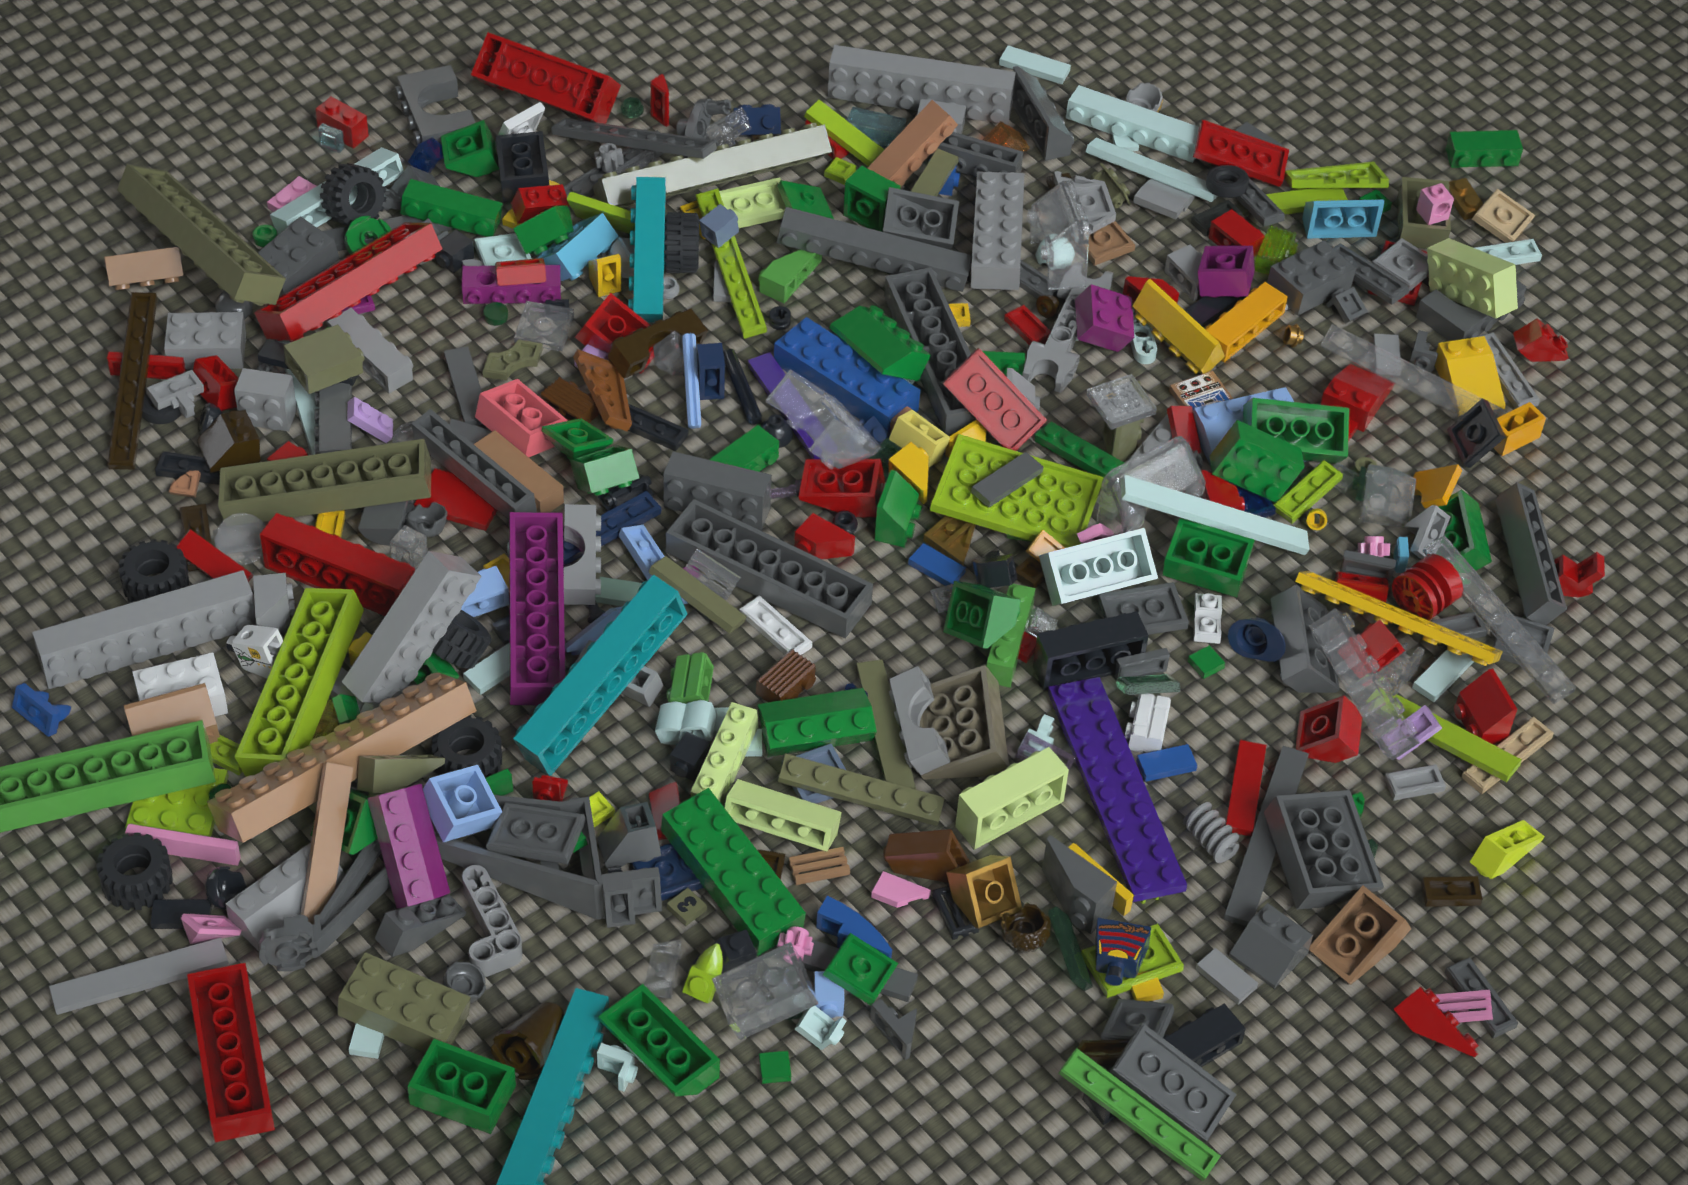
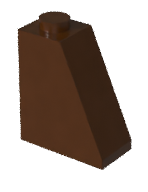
M951 829L889 834L887 846L884 847L883 851L884 859L888 862L894 873L949 883L948 871L971 863Z

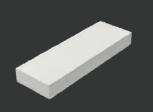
M760 595L740 608V612L747 616L746 621L783 654L794 649L795 652L801 655L812 648V641Z

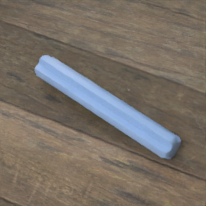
M690 333L682 336L687 422L690 429H697L701 427L696 335Z

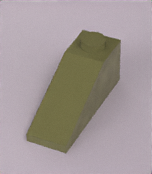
M429 754L359 756L357 789L368 792L369 797L403 789L445 764V758Z

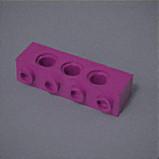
M545 265L546 282L499 286L497 284L495 266H463V304H489L493 302L503 304L545 303L546 300L555 301V299H561L560 265Z

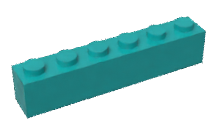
M636 177V185H632L631 200H636V208H631V223H635V231H630V245H635V253H630V268H634V276H629V291H634V297L629 299V308L646 322L654 323L657 320H663L666 177Z

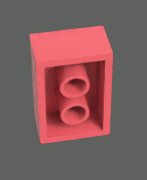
M519 379L480 393L475 418L492 432L496 430L527 457L555 447L541 431L542 426L568 421Z

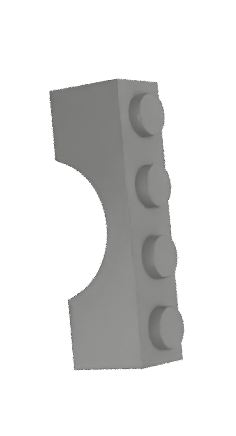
M565 504L564 541L575 545L583 553L581 559L575 564L564 567V604L595 605V594L601 595V579H596V573H601V557H596V552H601V536H596V531H601V515H596V505Z
M917 666L890 678L892 690L889 691V694L897 708L894 711V715L902 729L899 732V736L907 749L904 756L909 767H914L920 775H923L950 763L943 738L934 728L920 727L923 712L934 701L930 681Z

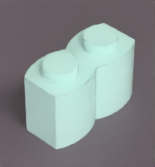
M697 700L687 704L677 701L665 703L660 706L655 732L660 743L669 745L678 744L686 731L711 741L717 713L713 704L705 700Z

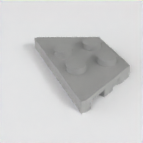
M1054 172L1053 179L1074 241H1079L1115 221L1116 212L1105 181L1090 180L1077 175L1075 179L1061 177L1062 172Z

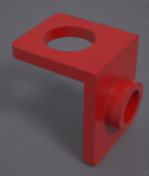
M542 775L541 778L534 777L532 781L533 799L562 802L568 786V780L548 775Z

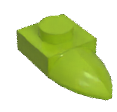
M718 943L707 948L700 955L696 964L691 966L682 991L707 1004L713 999L723 969V956Z

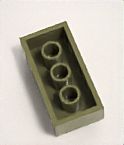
M365 952L338 997V1016L383 1033V1035L426 1053L433 1039L450 1045L454 1043L469 1016L471 997Z

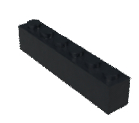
M1224 1003L1217 1008L1211 1007L1207 1009L1200 1018L1193 1022L1191 1020L1185 1022L1176 1032L1171 1035L1165 1034L1163 1038L1200 1067H1203L1242 1044L1246 1028ZM1083 1093L1082 1100L1103 1125L1117 1118Z

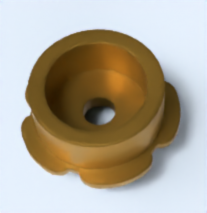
M1298 324L1294 326L1288 325L1284 331L1283 342L1284 344L1291 345V348L1301 344L1304 332Z

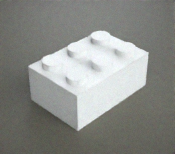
M214 653L132 671L139 701L205 683L214 716L228 713L225 693Z

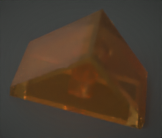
M1002 121L983 139L984 141L1022 152L1030 150V146L1021 133Z

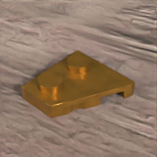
M945 516L924 534L923 541L938 552L964 566L976 524Z

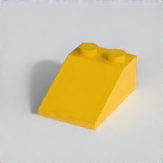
M1485 336L1438 343L1435 368L1458 416L1464 415L1482 398L1488 400L1493 411L1505 409L1506 405L1494 355Z

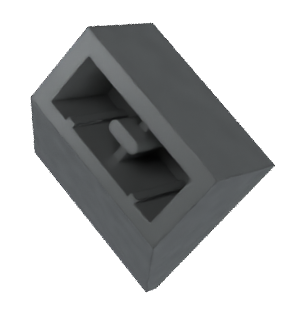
M648 802L620 807L597 837L606 868L622 867L627 863L636 861L646 862L654 857L661 856L657 829Z

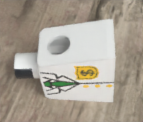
M246 625L237 636L229 637L226 647L228 651L236 653L244 670L268 678L283 639L278 628Z

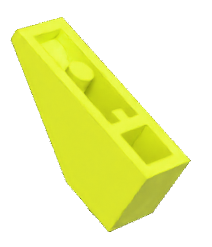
M1522 820L1485 836L1470 863L1476 867L1481 875L1493 879L1505 873L1537 846L1545 836L1525 820Z

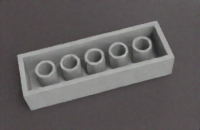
M977 172L971 266V288L1019 290L1024 173Z
M428 551L342 683L361 702L380 704L385 699L395 698L402 694L403 690L417 677L419 669L425 660L431 656L433 648L439 639L445 635L448 626L454 617L459 614L462 605L475 590L476 584L482 576L462 557Z

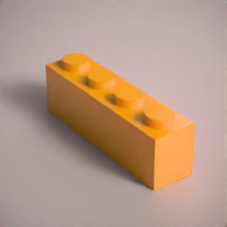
M1264 282L1258 288H1253L1246 298L1237 301L1230 311L1224 312L1214 324H1209L1205 330L1220 343L1225 355L1221 361L1225 363L1285 313L1288 296Z

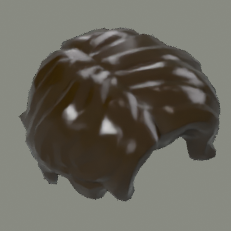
M1027 902L1020 912L1014 916H1009V913L1006 912L1001 917L1003 939L1012 948L1020 952H1034L1042 948L1050 937V918L1035 904Z

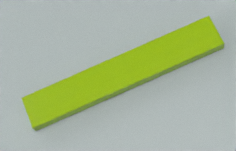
M1381 686L1367 702L1366 708L1398 725L1421 707ZM1432 713L1442 729L1427 739V741L1505 782L1520 767L1522 759Z

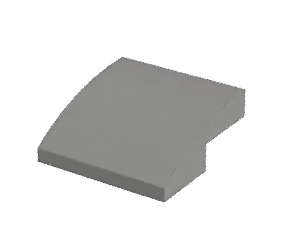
M1150 179L1135 194L1133 203L1176 220L1181 212L1187 210L1195 196Z

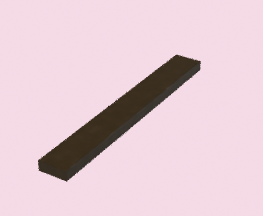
M131 292L108 458L109 469L135 470L158 299L156 293Z

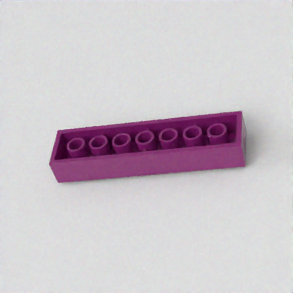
M510 512V705H539L544 703L551 695L553 687L565 678L563 513Z

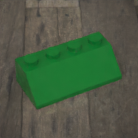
M871 305L870 308L858 306L831 323L829 328L881 374L919 381L931 355L923 349L924 345L910 338L908 331L896 326L897 322L886 317L881 308Z
M864 688L757 704L767 757L810 751L828 744H832L835 747L873 741L877 733L872 705Z
M644 984L637 987L598 1016V1020L674 1096L698 1095L719 1079L720 1059Z

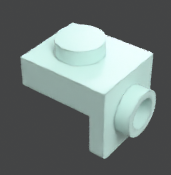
M811 1004L802 1015L795 1030L822 1050L830 1044L834 1046L839 1042L844 1034L842 1028L846 1020L841 1017L834 1021L815 1005Z
M601 1043L597 1051V1067L618 1074V1090L624 1092L628 1083H633L637 1075L638 1067L635 1066L634 1055L617 1045L609 1046Z

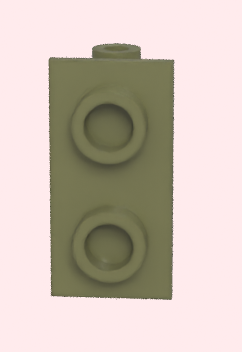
M1101 162L1102 170L1094 172L1091 175V180L1105 181L1115 208L1121 207L1124 201L1130 206L1131 203L1128 199L1130 192L1123 182L1119 184L1116 181L1118 177L1111 167L1107 169Z

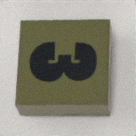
M687 888L667 903V909L687 926L707 911V905Z

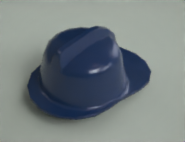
M1256 617L1238 620L1232 624L1228 631L1230 646L1243 657L1263 661H1277L1285 653L1286 645L1281 632L1264 619Z

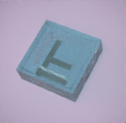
M322 123L318 128L320 146L341 153L344 149L343 131Z

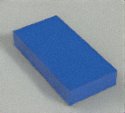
M924 543L908 560V565L950 589L953 587L954 581H959L966 572V567Z
M1188 744L1139 754L1136 760L1145 782L1194 772L1198 766Z

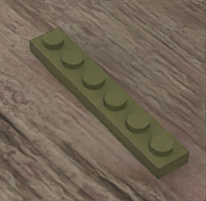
M785 754L778 779L779 783L937 826L939 823L945 799L941 796L790 754Z

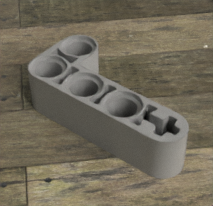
M480 865L467 867L462 874L464 896L485 935V938L472 943L469 948L470 963L479 967L484 976L488 977L520 963L523 956L522 940L486 869Z

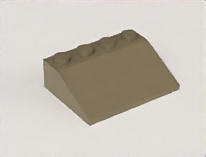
M983 665L930 684L934 701L923 712L920 727L934 728L945 741L950 763L921 775L922 778L927 780L983 777L1007 769L1009 760L999 683L987 666Z

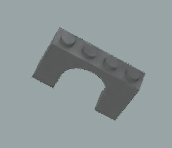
M451 65L397 76L398 86H395V94L397 100H402V112L404 115H408L409 129L414 130L415 143L421 146L423 154L443 150L442 135L476 123L470 110L447 115H434L423 110L425 106L433 102L458 97L457 78Z
M1516 279L1517 309H1519L1525 301L1524 294L1527 286ZM1435 289L1420 300L1416 317L1447 340L1454 341L1478 337L1484 331H1489L1497 321L1504 320L1509 313L1493 318L1472 308L1463 307Z

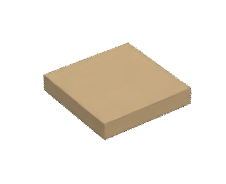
M1496 189L1477 211L1472 220L1503 242L1509 243L1515 242L1535 215L1502 191Z

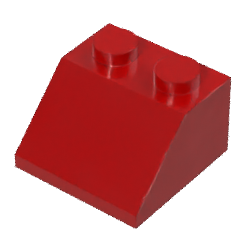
M1493 668L1488 669L1460 691L1454 705L1455 715L1462 721L1466 731L1493 745L1501 743L1509 736L1518 710Z
M1344 695L1300 711L1295 749L1309 753L1308 758L1332 763H1338L1357 756L1363 712Z

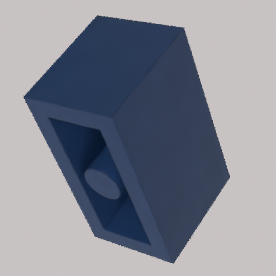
M722 343L697 344L700 400L724 399L725 361Z

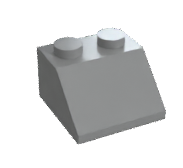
M286 573L253 576L257 626L278 628L280 635L283 636L291 624V616H294L296 612L295 600H290L294 599L292 583H287Z

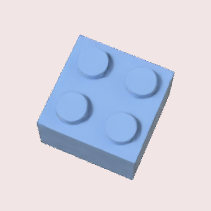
M478 765L429 778L423 788L430 818L443 842L491 829L502 813Z

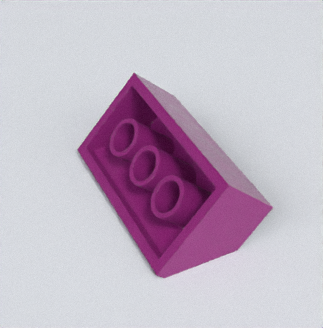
M422 784L367 798L396 908L409 907L449 894L450 889Z

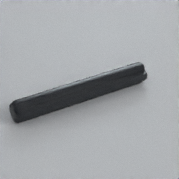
M732 348L724 350L725 366L746 417L751 425L760 424L762 422V414L736 352Z

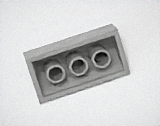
M311 843L226 903L228 919L242 930L241 935L258 951V944L265 929L284 927V917L301 915ZM340 865L338 867L335 890L345 877V873Z

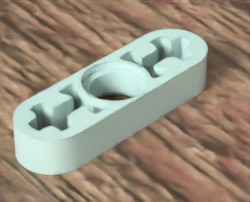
M1133 309L1135 338L1130 342L1133 355L1137 362L1151 364L1155 361L1157 353L1155 338L1151 333L1152 328L1148 324L1143 326L1140 323H1136L1137 320L1134 317L1136 313ZM1144 332L1147 334V336L1138 337L1135 335V333ZM1143 346H1146V347H1145L1146 353H1145L1144 350H1142V347H1143Z

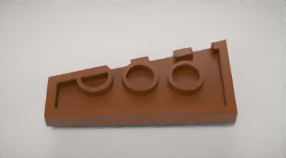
M577 349L573 358L604 423L611 428L628 432L632 421L624 378L611 361Z

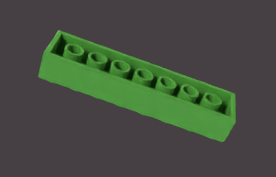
M203 720L0 767V833L216 782L210 741Z

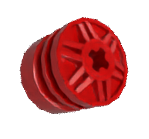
M1428 554L1393 580L1392 591L1401 609L1431 620L1442 612L1443 609H1446L1461 598L1463 583L1458 571L1448 560L1437 554Z

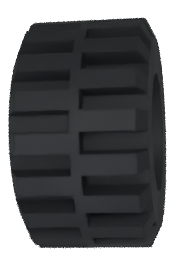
M347 163V165L340 164L338 168H332L330 170L331 175L327 174L325 176L326 182L321 185L323 193H320V199H323L321 205L322 208L327 209L325 211L327 216L332 217L331 219L347 225H350L355 219L362 216H371L370 218L377 220L379 218V211L383 212L384 210L382 205L383 202H386L387 198L384 196V193L387 192L386 187L382 186L384 181L378 177L379 174L370 168ZM356 185L357 197L355 202L350 205L349 195L352 188Z
M667 213L665 217L664 267L667 273L697 272L699 267V216L697 213Z
M153 539L147 543L145 541L139 542L138 546L133 545L130 547V552H125L122 555L123 559L119 562V574L123 593L130 603L189 586L190 583L186 559L182 550L177 549V545L173 543L168 545V542L165 540L157 542L156 539ZM161 573L156 576H149L151 574Z
M461 610L454 617L445 635L439 639L432 652L455 666L472 669L491 643L492 637L478 620Z
M469 715L433 735V755L445 758V764L435 769L438 776L474 765L479 766L485 778L500 772L502 765L501 737L499 736L498 729L492 727L490 721L483 722L482 717L472 718ZM466 749L478 751L471 755L457 754L459 751Z
M134 832V836H129L127 833L123 834V838L119 840L117 838L112 839L111 845L106 844L102 848L103 853H99L97 858V872L105 898L108 901L112 900V904L116 907L122 905L124 910H130L131 907H135V910H142V906L152 907L153 900L164 899L163 894H168L170 885L173 882L172 868L165 845L162 846V842L158 838L153 840L152 835L146 834L141 836V833ZM132 868H146L145 871L137 875H124L126 871Z

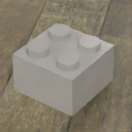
M243 368L234 390L237 410H246L254 427L289 432L297 411L292 375Z

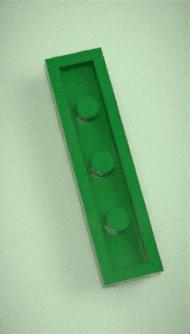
M1052 421L1035 433L1036 443L1087 472L1104 477L1103 481L1110 485L1127 472L1126 463Z

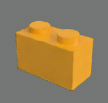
M1531 402L1498 417L1497 420L1506 438L1497 444L1494 449L1501 456H1504L1540 438L1546 417Z

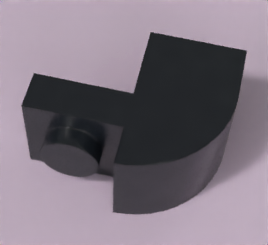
M999 550L990 551L983 558L972 560L976 583L988 588L1010 586L1018 579L1013 554L1000 555Z

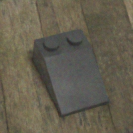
M889 187L882 232L951 250L954 243L959 201Z
M1050 835L1046 841L1042 871L1068 919L1077 928L1084 929L1089 934H1092L1096 930L1097 919H1106L1112 913L1117 881Z

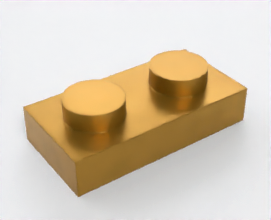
M1467 178L1449 181V193L1454 198V206L1463 220L1472 219L1483 206V202Z

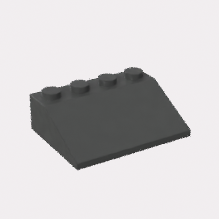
M1350 790L1278 795L1264 811L1297 910L1321 908L1349 900L1363 885L1371 892L1384 888Z

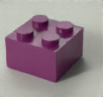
M1205 246L1198 269L1200 296L1212 298L1219 296H1233L1236 298L1248 296L1255 272L1253 246Z
M1090 284L1075 298L1077 340L1119 352L1135 338L1132 297Z

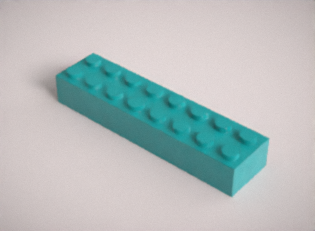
M654 574L648 581H644L640 585L638 593L634 598L623 605L621 613L616 619L606 625L599 639L588 646L586 654L581 660L571 666L564 680L553 687L551 695L546 701L540 703L535 708L533 716L528 722L522 724L516 731L513 739L526 761L548 776H551L688 615L680 594L676 589Z

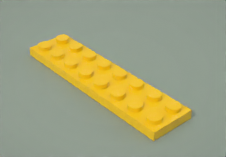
M1299 572L1295 582L1302 584L1301 589L1312 594L1321 592L1326 594L1325 599L1330 602L1350 604L1349 609L1354 612L1374 614V620H1381L1386 625L1388 623L1398 624V630L1410 635L1419 633L1423 635L1422 640L1428 643L1448 645V651L1461 656L1466 653L1472 655V661L1487 666V664L1498 662L1503 653L1499 649L1314 572Z

